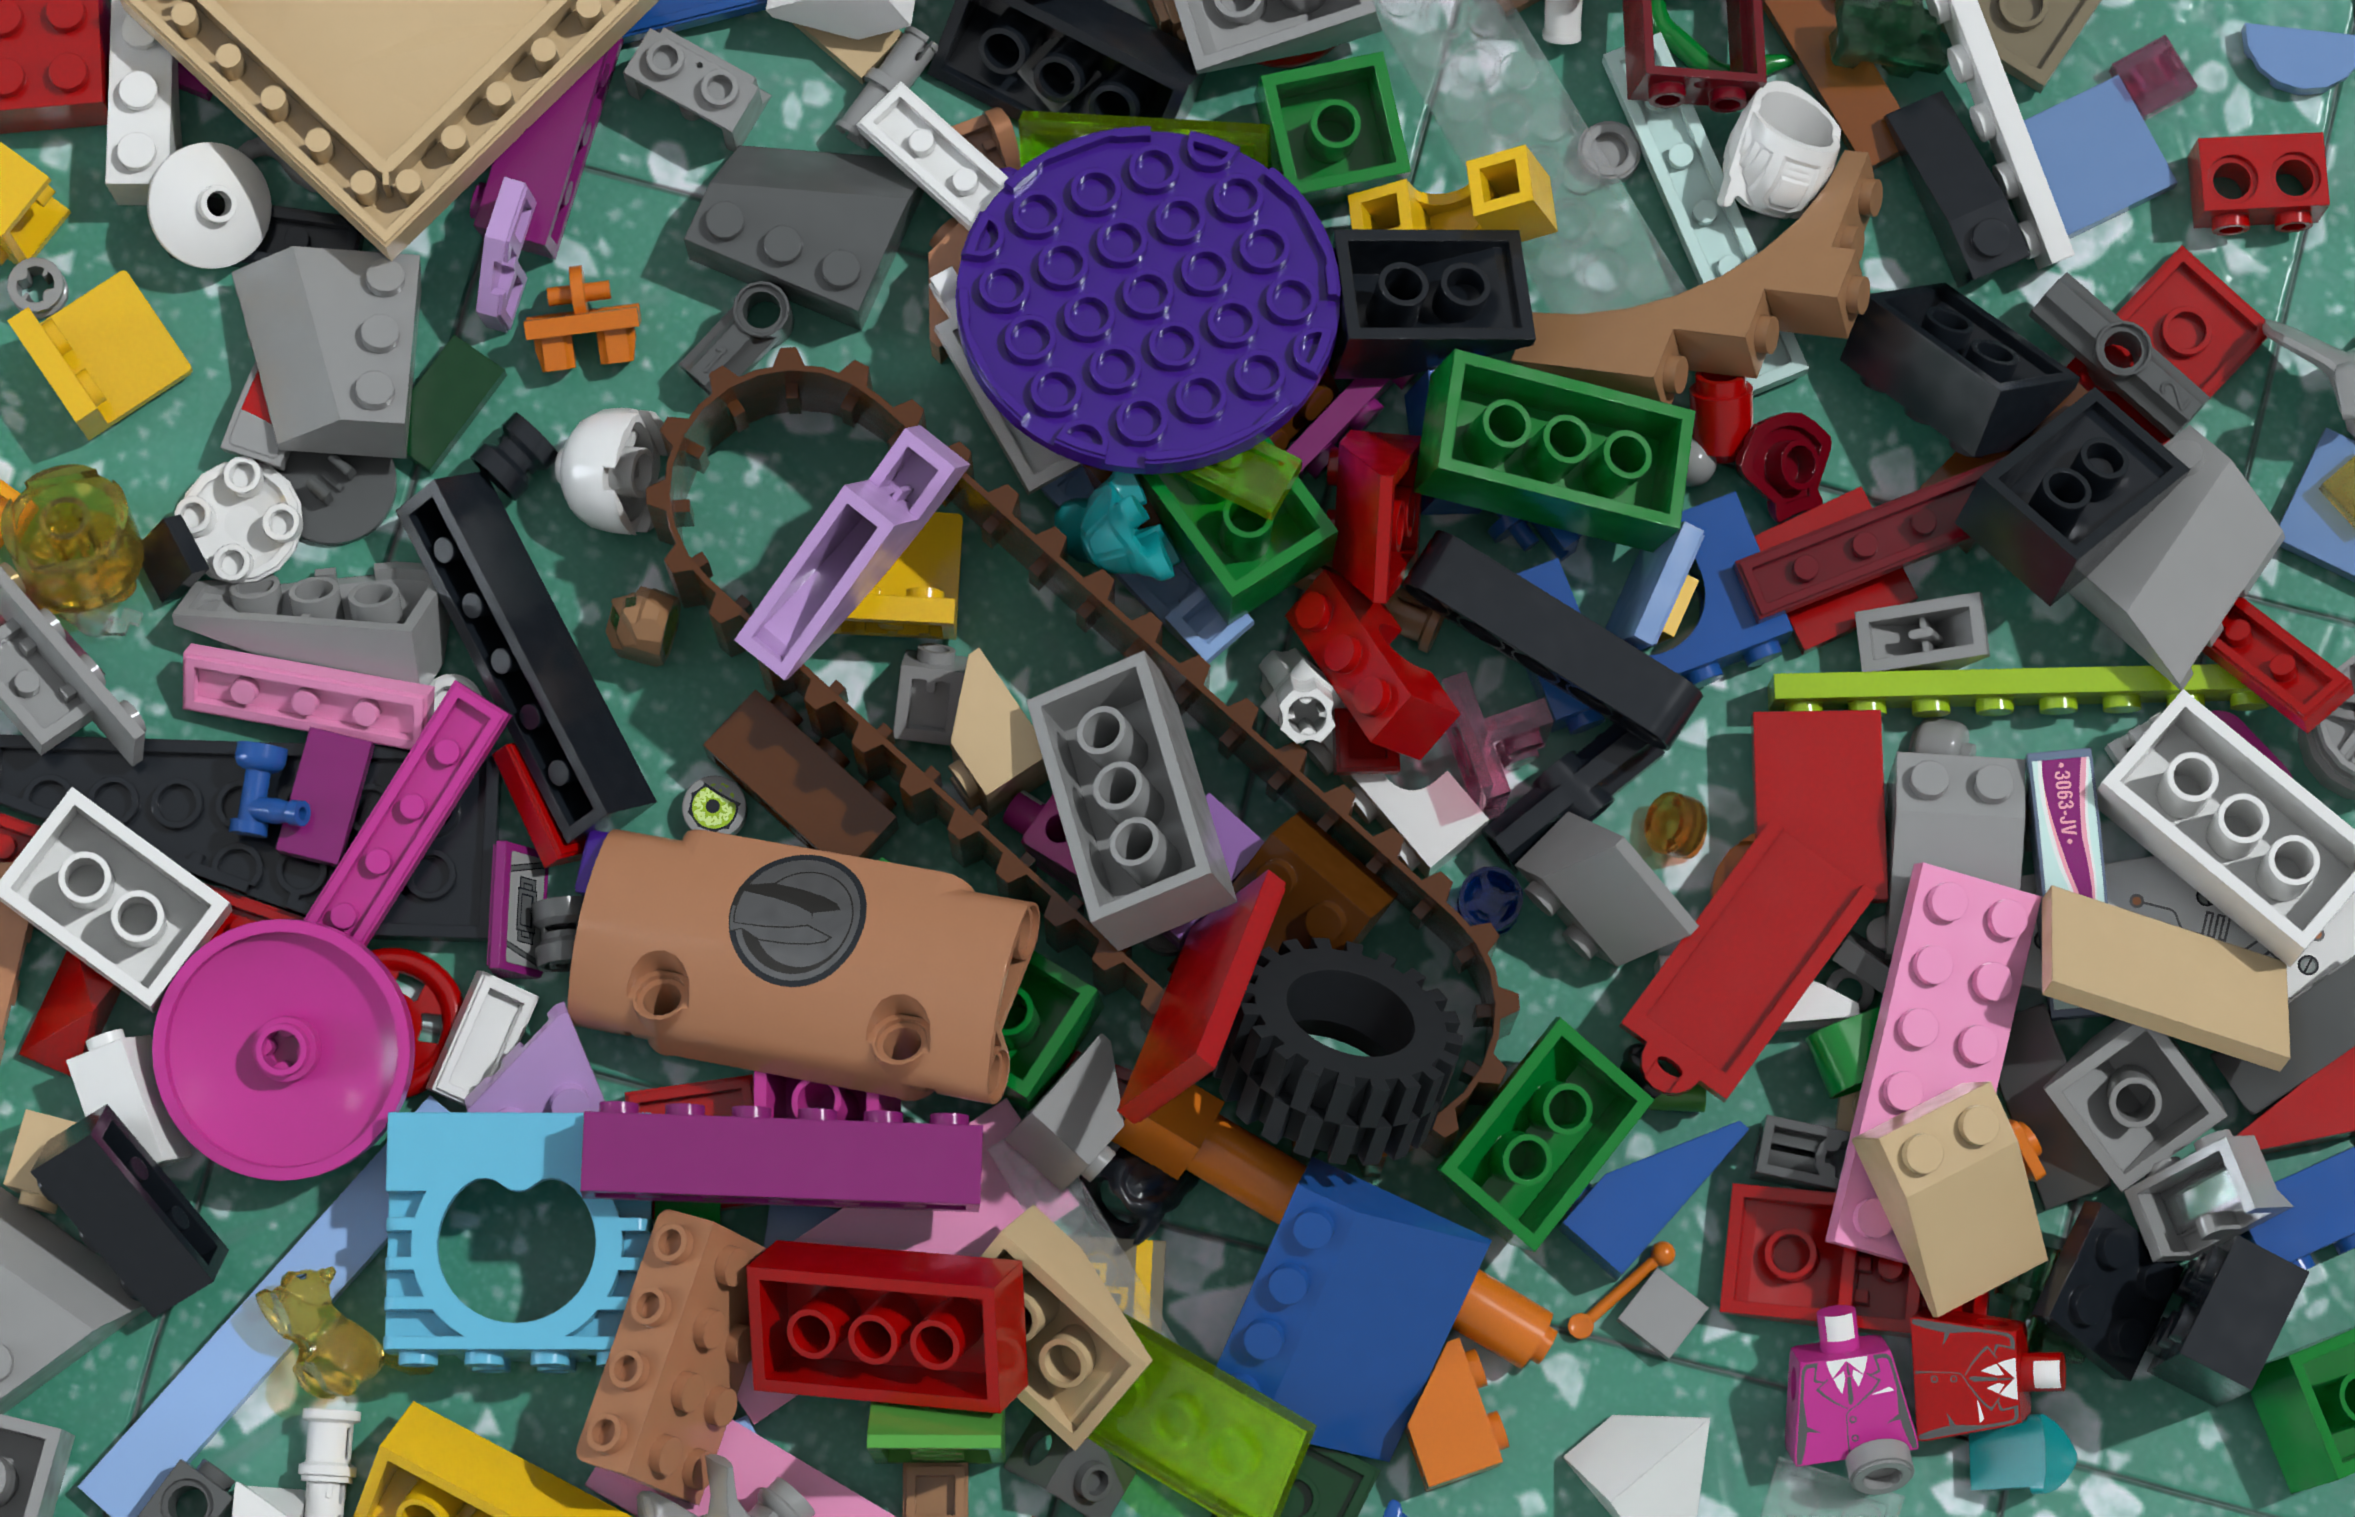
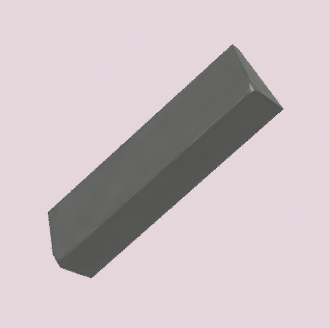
M2355 955L2288 1000L2291 1058L2280 1072L2217 1051L2210 1054V1057L2250 1115H2255L2355 1047Z
M2042 1003L2014 1014L1998 1086L2010 1119L2025 1123L2033 1131L2041 1145L2042 1154L2038 1158L2047 1175L2034 1182L2044 1211L2105 1191L2111 1186V1180L2107 1172L2043 1089V1086L2067 1061L2046 1005Z

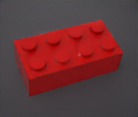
M0 0V134L107 125L111 26L110 0Z
M776 1240L746 1266L754 1391L1001 1413L1028 1386L1022 1260Z

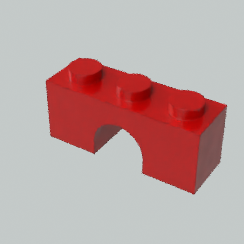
M1324 569L1285 614L1286 619L1370 743L1421 760L1461 715L1431 671L1410 663L1390 646L1402 629L1385 604L1373 603L1343 576Z

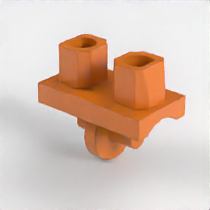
M578 265L569 267L570 285L547 288L549 307L573 304L574 311L528 316L526 321H523L526 340H534L535 352L542 371L551 372L576 368L574 334L597 332L601 365L634 361L636 348L635 327L640 326L642 319L639 303L589 309L588 302L611 299L610 282L605 280L585 283L583 267Z

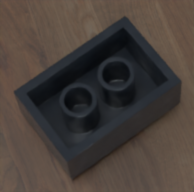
M2239 1235L2221 1246L2214 1244L2208 1253L2202 1252L2196 1261L2191 1259L2183 1270L2174 1289V1294L2182 1297L2177 1311L2173 1310L2168 1318L2163 1316L2160 1319L2146 1348L2147 1352L2154 1355L2147 1372L2216 1408L2252 1391L2308 1277L2309 1271Z

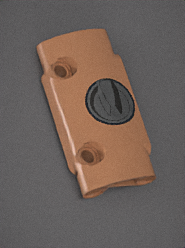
M613 829L604 839L595 861L579 915L570 968L568 1012L574 1026L626 1036L633 1034L636 1038L647 1039L655 1052L665 1056H678L896 1097L903 1101H917L926 1098L935 1091L940 1095L997 1104L1005 1092L1010 1071L1009 1051L1002 1029L1037 943L1040 929V911L1035 902L975 892L972 886L963 879L942 871L707 830L694 829L687 831L682 840Z

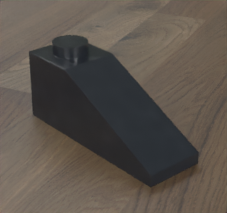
M1943 91L1883 116L1958 288L2014 265L2031 255L2004 193Z

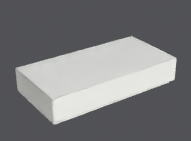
M477 970L425 1089L466 1107L464 1099L484 1078L494 1075L500 1069L502 1059L521 1041L539 996L485 971Z

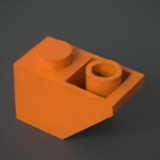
M1460 1337L1447 1341L1404 1430L1426 1492L1500 1467L1503 1463L1500 1451L1509 1448L1508 1438L1497 1410L1486 1414L1478 1391L1479 1388L1488 1386L1477 1351L1472 1349L1465 1352Z

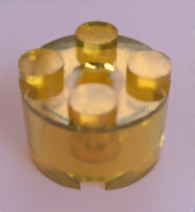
M79 464L50 467L34 474L25 481L27 489L14 502L10 498L3 509L1 534L16 572L25 585L26 592L36 601L40 609L46 608L53 614L61 612L82 613L102 608L112 602L125 601L132 596L137 586L136 579L143 565L144 545L122 488L113 479L111 482L98 475L96 469Z

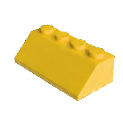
M413 1401L380 1444L353 1517L632 1516Z

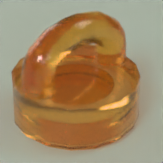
M1673 791L1661 794L1649 807L1644 821V834L1648 845L1653 851L1682 859L1695 857L1702 849L1707 835L1708 818L1705 807L1701 801L1688 795Z

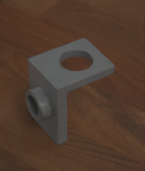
M1036 1415L1033 1416L1004 1465V1468L1012 1474L1045 1489L1085 1517H1111L1136 1474L1133 1468L1089 1438L1074 1451ZM1051 1435L1052 1444L1046 1457L1040 1463L1030 1466L1029 1457L1034 1445L1044 1436Z

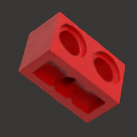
M2323 132L2198 138L2187 156L2194 228H2212L2213 234L2223 236L2245 233L2253 225H2274L2275 230L2278 232H2299L2311 228L2313 223L2318 222L2330 205ZM2289 174L2296 177L2303 186L2304 194L2291 196L2284 193L2277 185L2276 176ZM2227 177L2234 180L2241 189L2242 197L2237 199L2223 197L2216 191L2213 179Z

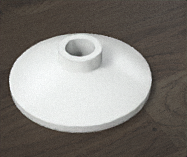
M203 142L183 147L172 153L161 163L150 182L147 195V213L152 231L159 243L169 254L187 265L202 269H218L237 264L257 249L265 237L270 224L272 204L267 182L256 164L245 154L231 146L214 142ZM213 192L220 194L225 201V210L220 216L213 215L207 207V199Z

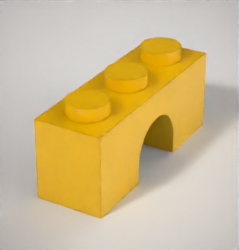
M1526 144L1466 161L1469 184L1453 192L1443 194L1424 193L1416 190L1406 178L1348 195L1352 229L1519 230L1521 242L1558 232L1550 176Z

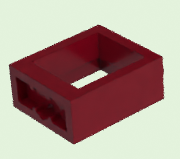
M1622 0L1628 100L1649 101L1650 105L1657 108H1674L1682 104L1705 105L1715 112L1731 113L1745 108L1756 91L1766 85L1762 0H1726L1730 71L1655 66L1651 0Z

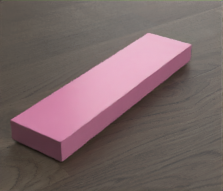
M191 643L183 652V710L309 732L310 727L371 741L373 744L406 750L412 749L434 714L435 686Z

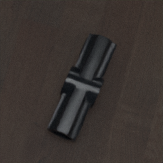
M1613 723L1580 752L1570 751L1551 765L1531 784L1532 790L1486 825L1481 833L1499 860L1516 875L1519 870L1515 867V864L1568 811L1588 821H1594L1615 801L1613 796L1659 761L1665 752L1651 746Z

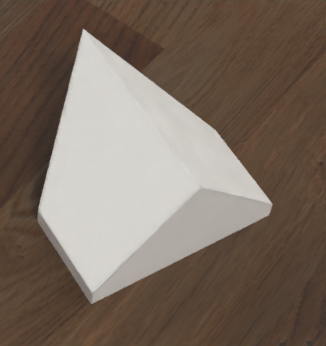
M1612 1415L1562 1458L1612 1517H1696L1698 1515L1710 1418Z

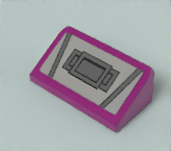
M496 841V844H493L487 966L492 974L498 978L539 979L542 977L543 971L537 969L535 948L541 943L540 930L533 925L531 905L536 901L547 899L549 868H544L536 849L508 841Z

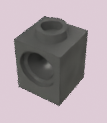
M180 1459L138 1517H177L176 1506L178 1500L184 1493L195 1489L201 1490L207 1499V1511L204 1517H232L234 1495L228 1491L235 1483V1480L206 1459H203L197 1468Z

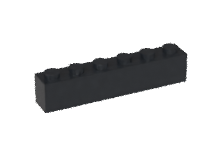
M485 471L438 478L431 481L398 508L396 513L495 705L512 715L506 726L566 843L570 844L586 840L587 835L593 830L610 832L613 829H622L657 801Z

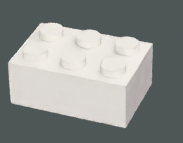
M73 787L70 788L0 879V901L152 1013H155L160 1007L162 998L179 969L196 951L211 940L233 911L229 901Z

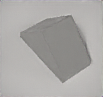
M1981 592L1855 612L1862 672L1958 670L1990 656L1983 595Z

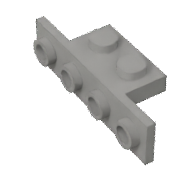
M1 563L0 615L5 619L6 623L0 626V709L40 755H43L93 721L132 767L143 760L146 726L139 712L128 701L123 700L120 703L105 687V677L95 661L86 654L77 655L65 641V631L55 615L46 608L38 610L25 595L26 588L18 573L8 563Z

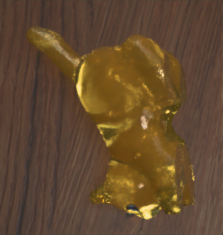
M333 1266L326 1269L322 1268L318 1271L311 1269L288 1271L281 1277L280 1286L272 1291L263 1289L255 1294L261 1312L269 1324L283 1338L292 1340L298 1345L299 1355L292 1370L300 1386L308 1394L319 1399H334L337 1396L349 1397L354 1395L359 1385L375 1377L383 1366H388L410 1376L428 1375L435 1369V1367L399 1366V1355L387 1354L383 1351V1343H379L370 1332L346 1318L333 1306L330 1296V1284L336 1274Z

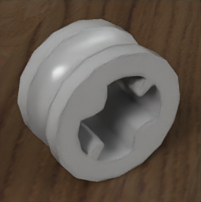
M32 257L22 260L12 269L8 276L7 290L10 299L20 312L29 307L38 320H45L63 309L68 300L69 288L65 277L53 262L45 258ZM37 275H42L49 285L54 281V287L43 292V301L34 302L28 293L22 296L23 289L32 287L33 277Z

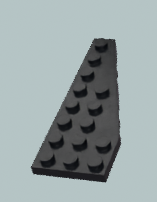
M0 735V806L45 822L70 788L73 787L196 878L306 917L336 867L278 853L276 846L283 823L269 824L267 838L243 836L228 831L230 819L237 818L245 775V769L239 767L235 761L237 741L145 739L143 760L132 767L108 738L68 737L43 755H40L23 735ZM258 742L288 749L284 769L279 773L271 774L267 797L289 801L305 743ZM375 745L346 852L410 750ZM491 749L372 939L488 943L493 844L499 841L502 775L492 754L499 749Z

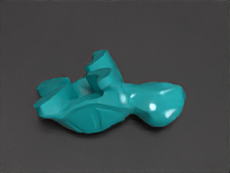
M1113 471L1112 475L1095 489L1089 498L1067 500L1054 512V526L1067 537L1068 554L1078 562L1092 563L1098 569H1103L1107 573L1141 574L1162 582L1175 577L1173 567L1182 563L1172 538L1161 524L1137 529L1150 518L1142 506L1147 504V500L1136 474Z

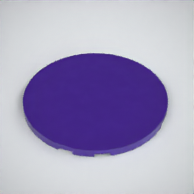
M1136 126L1094 132L1069 140L1037 156L1011 175L1004 182V188L993 198L985 211L979 212L968 233L961 252L955 299L958 332L971 372L988 399L1014 427L1052 452L1081 464L1129 474H1165L1207 467L1241 454L1270 437L1299 411L1318 386L1329 364L1339 325L1341 288L1333 247L1322 222L1300 191L1278 170L1273 167L1270 169L1266 168L1258 161L1241 153L1239 146L1214 136L1192 130L1189 135L1173 132L1151 131V126Z

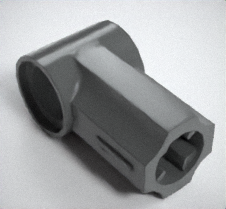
M757 281L746 285L734 299L733 307L679 363L680 368L709 396L712 394L709 373L722 365L739 377L749 373L773 347H778L784 343L793 331L795 319L785 293L780 287L771 282ZM761 302H772L781 309L776 323L763 329L755 328L748 324V314L752 307Z

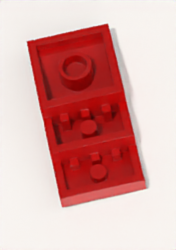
M1732 1183L1720 1313L1818 1327L1816 1312L1819 1309L1835 1305H1849L1856 1308L1858 1332L1911 1338L1910 1317L1921 1307H1928L1908 1264L1825 1242L1836 1193ZM1990 1291L1953 1310L1988 1315Z

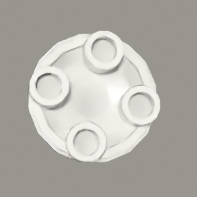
M245 456L235 457L229 462H223L201 474L186 492L184 499L178 503L174 513L175 516L181 514L209 566V570L205 574L210 578L232 584L257 582L280 570L296 551L303 530L302 505L291 482L273 467L258 463L252 458Z

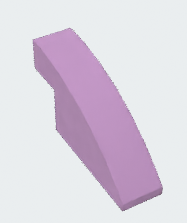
M921 425L905 428L869 480L843 486L734 641L783 680L789 679L834 633L887 573L943 503L970 464Z

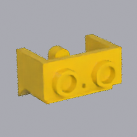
M0 142V266L7 259L17 265L22 260L36 257L71 214L67 207L52 197L55 194V190L48 185L51 179L2 142Z

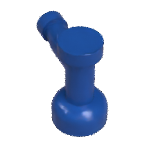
M237 741L235 761L239 767L245 769L238 816L237 818L230 819L229 832L249 837L267 838L269 824L288 823L292 826H305L309 822L311 809L308 802L303 800L286 801L267 797L271 774L279 773L284 769L288 749L265 743Z

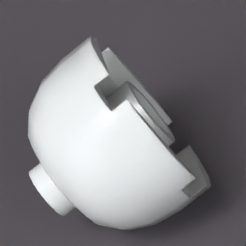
M631 408L603 409L579 422L567 439L565 446L558 452L555 462L556 479L561 484L564 497L570 509L581 521L590 527L626 535H637L636 532L647 533L654 528L646 504V488L665 479V476L658 479L661 466L660 455L668 456L660 433L664 423L656 412Z

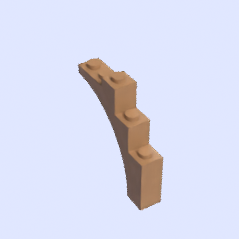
M1844 150L1826 186L1802 216L1764 250L1722 276L1678 295L1625 309L1583 314L1532 312L1536 335L1534 345L1516 349L1511 362L1520 366L1672 404L1675 394H1681L1685 389L1688 371L1757 379L1766 354H1773L1777 347L1779 331L1848 339L1857 314L1863 315L1869 304L1870 281L1868 277L1862 276L1859 262L1864 250V231L1869 218L1878 215L1883 198L1882 182L1874 177L1869 152Z

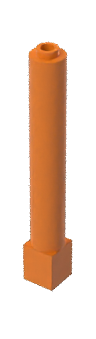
M1195 1084L1142 1122L1133 1124L1123 1117L1124 1126L1111 1141L1151 1165L1158 1167L1176 1180L1187 1170L1277 1225L1280 1224L1296 1186L1307 1168L1306 1165L1220 1115L1219 1112L1225 1102ZM1480 1269L1452 1326V1329L1519 1369H1522L1529 1359L1536 1364H1540L1558 1333L1556 1329L1549 1326L1553 1318V1312Z

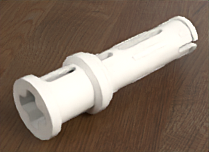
M303 1408L302 1418L308 1421L306 1460L299 1464L298 1474H301V1481H306L304 1517H343L347 1484L353 1483V1478H356L357 1467L351 1464L353 1429L355 1424L361 1422V1412Z

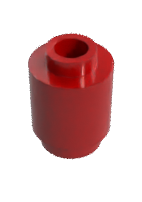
M1696 372L1695 383L1689 388L1690 409L1696 411L1692 438L1704 449L1708 456H1715L1717 463L1734 462L1737 453L1744 446L1746 435L1752 430L1754 425L1753 386L1746 381V377Z

